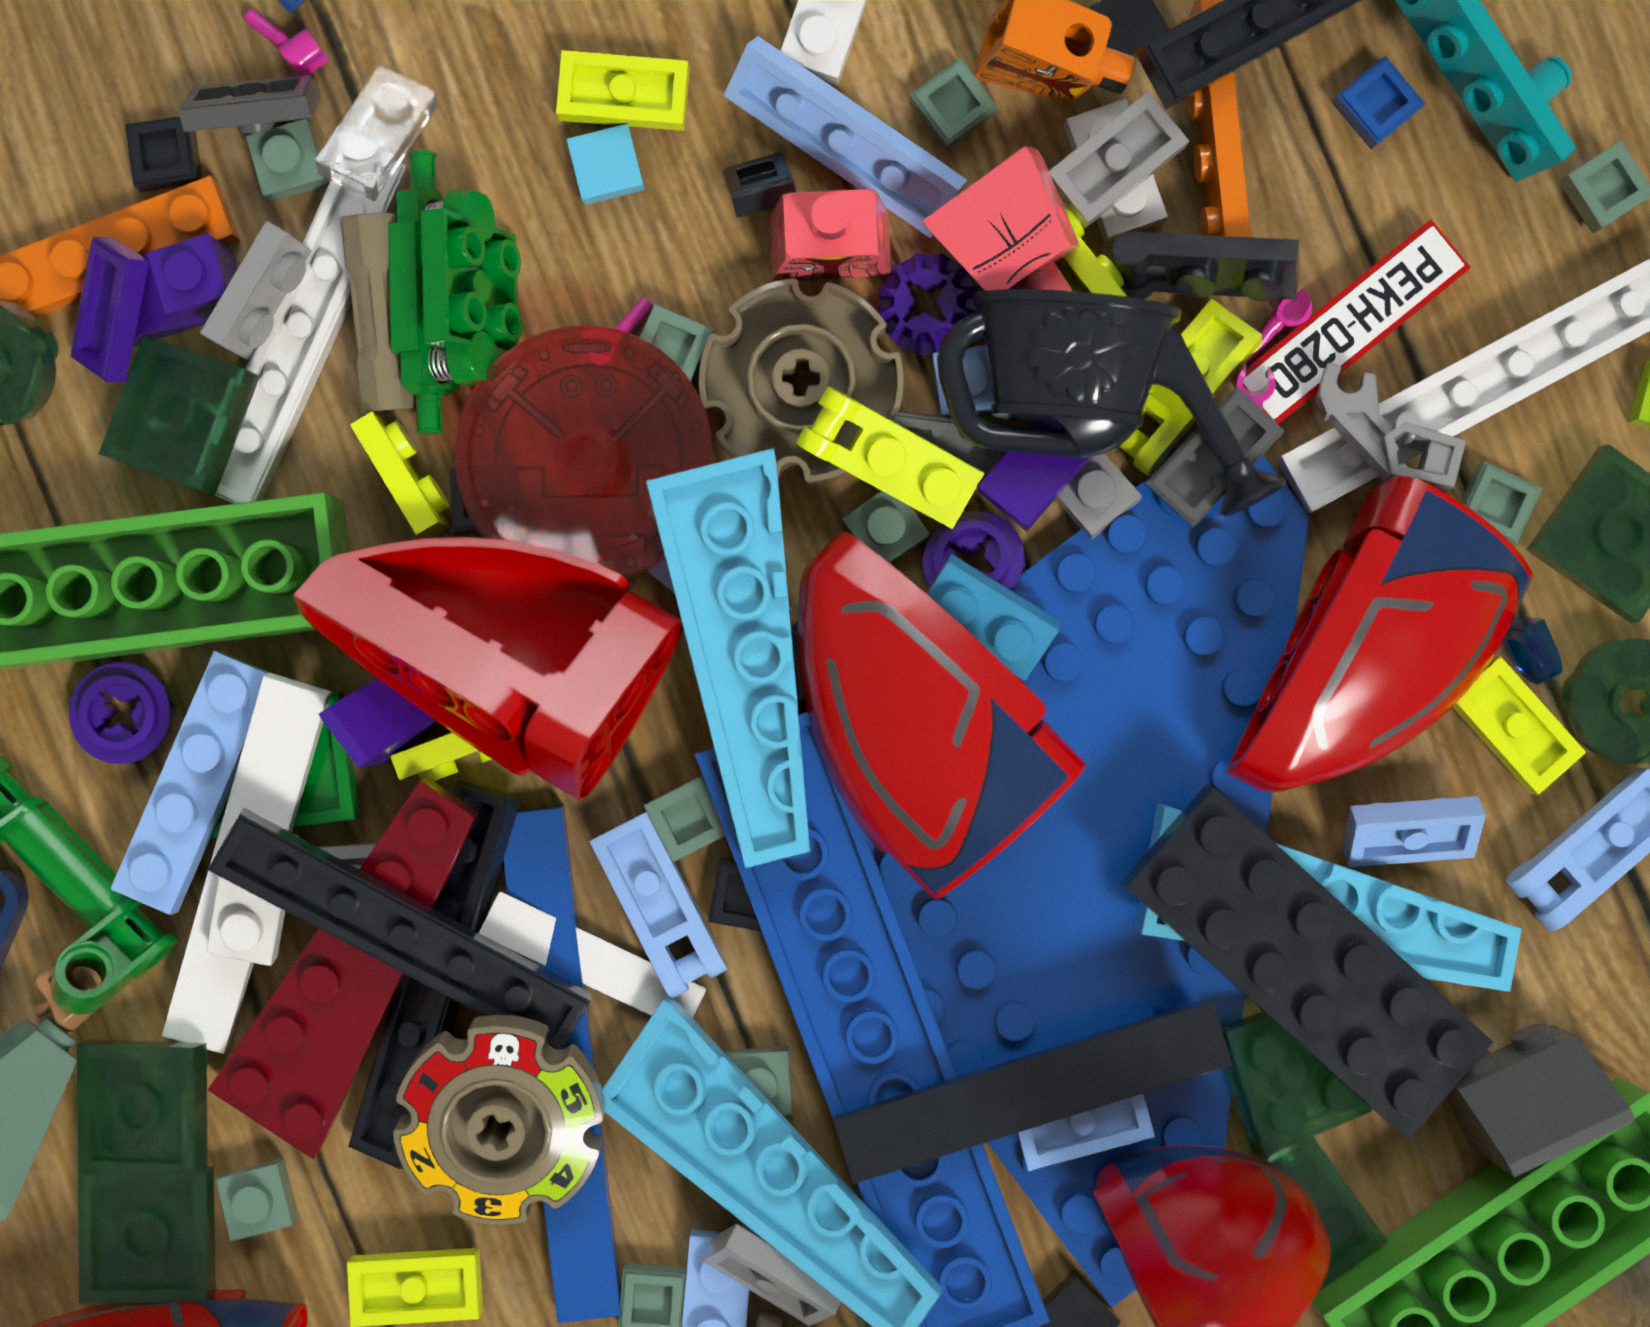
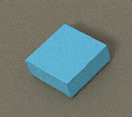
M628 124L567 139L584 205L645 190Z

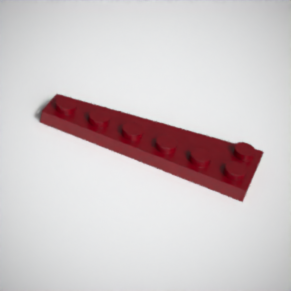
M424 776L368 855L360 870L434 908L479 812L427 776ZM318 929L207 1090L311 1159H314L331 1131L352 1086L358 1068L379 1028V1023L404 973Z

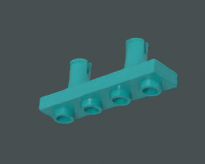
M1395 0L1515 182L1563 162L1576 149V146L1548 105L1572 81L1571 69L1563 59L1558 56H1548L1544 60H1540L1530 71L1526 72L1480 0Z

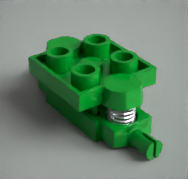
M414 150L409 152L410 189L396 192L397 223L388 224L391 353L401 355V386L416 397V434L442 435L444 434L442 430V397L460 392V384L472 387L492 381L496 377L499 362L520 360L519 338L522 334L523 322L518 309V274L521 269V257L517 248L516 234L495 227L494 210L487 195L475 190H450L444 198L436 190V153L428 150Z

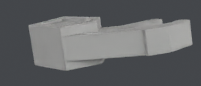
M1327 363L1323 370L1315 399L1322 420L1328 421L1376 471L1381 477L1382 483L1394 476H1409L1429 483L1448 494L1455 486L1466 440L1408 422H1404L1393 429L1379 414L1376 375L1365 372L1360 379L1358 391L1352 394L1345 393L1337 385V377L1341 366ZM1397 444H1400V447L1403 449L1409 447L1422 451L1418 469L1408 468L1404 463L1399 465Z

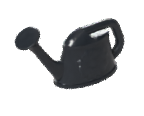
M1036 289L989 290L977 292L973 295V305L978 311L956 322L942 339L937 355L939 381L952 421L960 435L974 446L991 451L1081 459L1104 454L1119 447L1138 428L1142 427L1144 417L1141 415L1152 385H1161L1172 390L1180 397L1191 412L1224 469L1223 476L1226 481V495L1220 507V514L1222 516H1231L1266 500L1286 484L1285 478L1262 472L1252 464L1249 457H1245L1182 335L1174 325L1180 321L1182 314L1181 309L1152 300L1089 292ZM982 337L984 340L994 404L991 405L992 415L1003 419L1046 424L1053 429L993 425L986 423L980 418L976 411L963 368L965 351L972 342Z

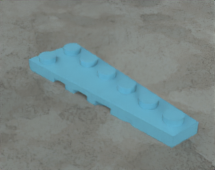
M774 449L648 480L646 482L745 868L810 852L778 473Z
M1157 804L1149 849L1181 814L1182 810ZM1277 844L1423 978L1510 992L1521 928ZM1139 902L1135 924L1136 931L1143 935L1184 941L1145 905Z
M673 998L663 999L602 1089L605 1098V1112L872 1327H919L944 1291L941 1285L686 1010Z

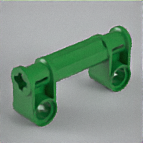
M0 756V844L5 842L89 930L67 947L58 957L50 984L51 997L56 1005L67 1013L75 1015L90 1014L101 1008L134 979L140 978L154 968L176 947L180 939L173 932L165 934L140 908L141 902L111 890L116 877L115 872L49 805L42 795L33 796L10 772L12 764L5 756ZM75 967H88L98 973L101 978V984L91 990H79L69 984L65 974Z

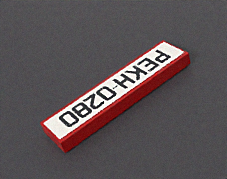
M1430 219L1310 316L1307 321L1299 325L1247 367L1243 381L1244 387L1252 392L1262 390L1268 381V366L1271 367L1275 376L1276 387L1270 398L1263 402L1262 410L1279 424L1318 392L1323 370L1327 363L1341 366L1340 375L1471 267ZM1234 378L1230 382L1236 388V378Z

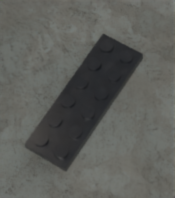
M1205 785L1120 883L1381 1118L1408 1140L1414 1136L1493 1043L1485 1033L1212 786Z

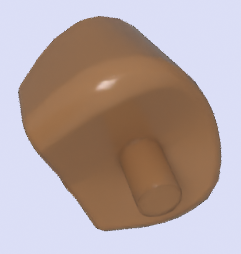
M55 966L39 971L34 977V984L46 998L45 1001L33 1007L39 1018L52 1011L54 1020L59 1027L66 1032L75 1030L94 1013L75 1015L59 1008L51 997L50 989ZM75 967L65 974L69 984L76 989L91 990L96 988L88 973L82 967Z

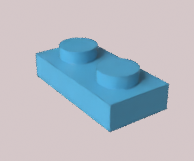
M952 554L926 593L996 656L1014 675L1024 681L1060 630V620Z

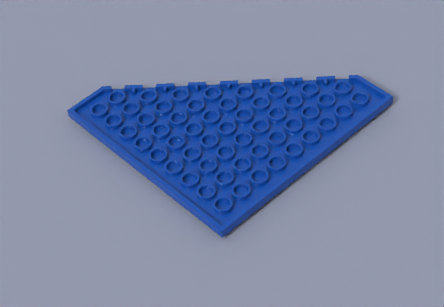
M1264 455L1253 464L1264 473L1279 476ZM1150 476L1136 487V490L1142 495L1141 501L1125 514L1115 519L1109 527L1093 540L1089 538L1083 529H1080L1019 576L1017 590L1011 591L1060 620L1061 626L1059 632L1027 679L1024 681L1019 677L1017 678L1044 703L1046 713L1042 719L1086 762L1083 772L1011 844L960 885L936 900L889 853H882L866 835L957 1077L1209 998L1213 1001L1233 1065L1143 1093L1155 1135L1154 1138L1028 1171L1017 1133L987 1142L1111 1308L1135 1291L1136 1287L1124 1263V1256L1094 1196L1093 1191L1095 1190L1097 1176L1103 1166L1110 1161L1140 1150L1167 1145L1192 1144L1225 1148L1245 995L1185 941L1143 935L1136 931L1135 924L1140 901L1120 883L1149 850L1157 804L1167 805L1183 811L1205 785L1217 789L1267 835L1272 793L1260 791L1225 773V770L1295 625L1310 515L1286 484L1266 500L1231 516H1222L1220 514L1224 495L1194 527H1191L1145 484L1152 477Z

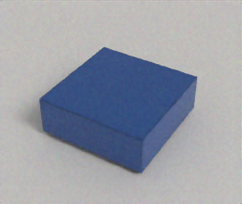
M1386 56L1340 92L1331 102L1371 150L1426 104Z

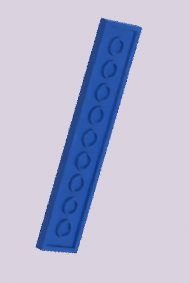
M805 712L798 716L810 852L745 868L715 748L695 754L833 1118V1115L955 1078L957 1074L867 837L857 824L833 783L818 750L808 712ZM983 1144L857 1183L865 1205L944 1289L919 1327H1039L1050 1322Z

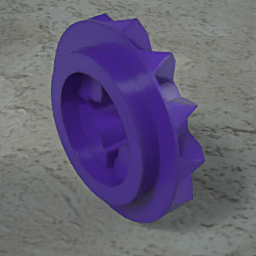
M915 253L903 263L892 266L891 274L886 279L884 285L879 288L878 313L886 322V333L889 338L898 346L911 353L932 355V353L939 352L943 337L956 322L978 311L973 305V295L978 291L971 275L957 261L943 253ZM913 284L918 289L922 288L927 293H931L937 288L941 289L943 293L938 297L937 303L942 309L940 312L946 318L943 323L936 316L932 318L926 312L920 314L917 318L914 316L909 320L913 316L912 312L918 305L912 297L914 293L909 289Z
M983 511L962 513L953 529L944 524L939 525L928 539L923 554V571L929 586L932 585L951 554L959 558L955 550L963 555L968 553L975 556L981 549L985 550L987 547L984 558L993 573L985 571L983 574L1009 590H1017L1019 576L1022 568L1026 565L1022 542L1016 530L1003 518Z
M109 663L92 670L79 682L70 701L69 721L77 742L93 757L113 764L133 763L156 753L157 747L163 739L172 732L170 719L171 711L175 705L169 699L164 688L165 681L154 676L144 666L131 663ZM111 697H115L120 702L141 699L136 704L137 708L131 713L136 729H132L127 724H118L104 729V727L111 723L110 719L117 712L112 704L114 700Z

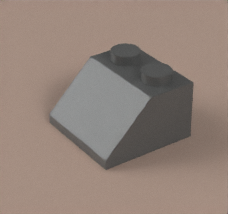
M1538 1023L1520 1029L1511 1036L1513 1043L1492 1053L1486 1050L1447 1096L1470 1147L1513 1177L1636 1121L1631 1108L1578 1037L1554 1025L1548 1026L1547 1023Z

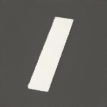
M500 892L479 933L514 952L546 966L556 918ZM576 927L583 984L651 1016L663 999L670 998L651 962ZM689 982V990L673 999L693 1018L706 989L698 984Z

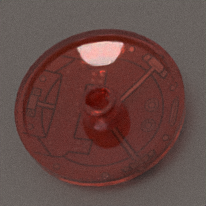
M569 326L540 333L517 344L488 368L486 380L477 382L464 406L458 424L455 440V472L464 506L472 522L485 539L512 540L554 549L595 562L629 579L653 568L666 559L646 481L715 464L714 437L706 408L698 392L679 366L660 349L637 336L617 329L601 326Z

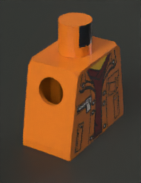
M1004 0L989 18L974 76L976 79L1053 101L1072 104L1092 85L1122 94L1130 80L1135 59L1134 56L1106 47L1112 27V21L1107 16L1069 0Z

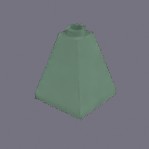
M47 1017L38 1027L27 1019L0 1035V1221L2 1222L13 1210L77 1062L75 1057L69 1052V1049L77 1041Z

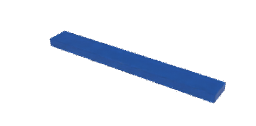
M565 806L518 812L503 859L507 894L556 918L546 966L527 957L525 958L586 990V985L583 984L576 932V927L579 928ZM587 1007L561 1050L566 1049L572 1044L576 1045L584 1053L595 1070ZM602 1122L589 1127L593 1133L601 1136L602 1143L597 1162L584 1185L572 1198L557 1209H553L548 1203L543 1201L557 1323L621 1316V1284Z

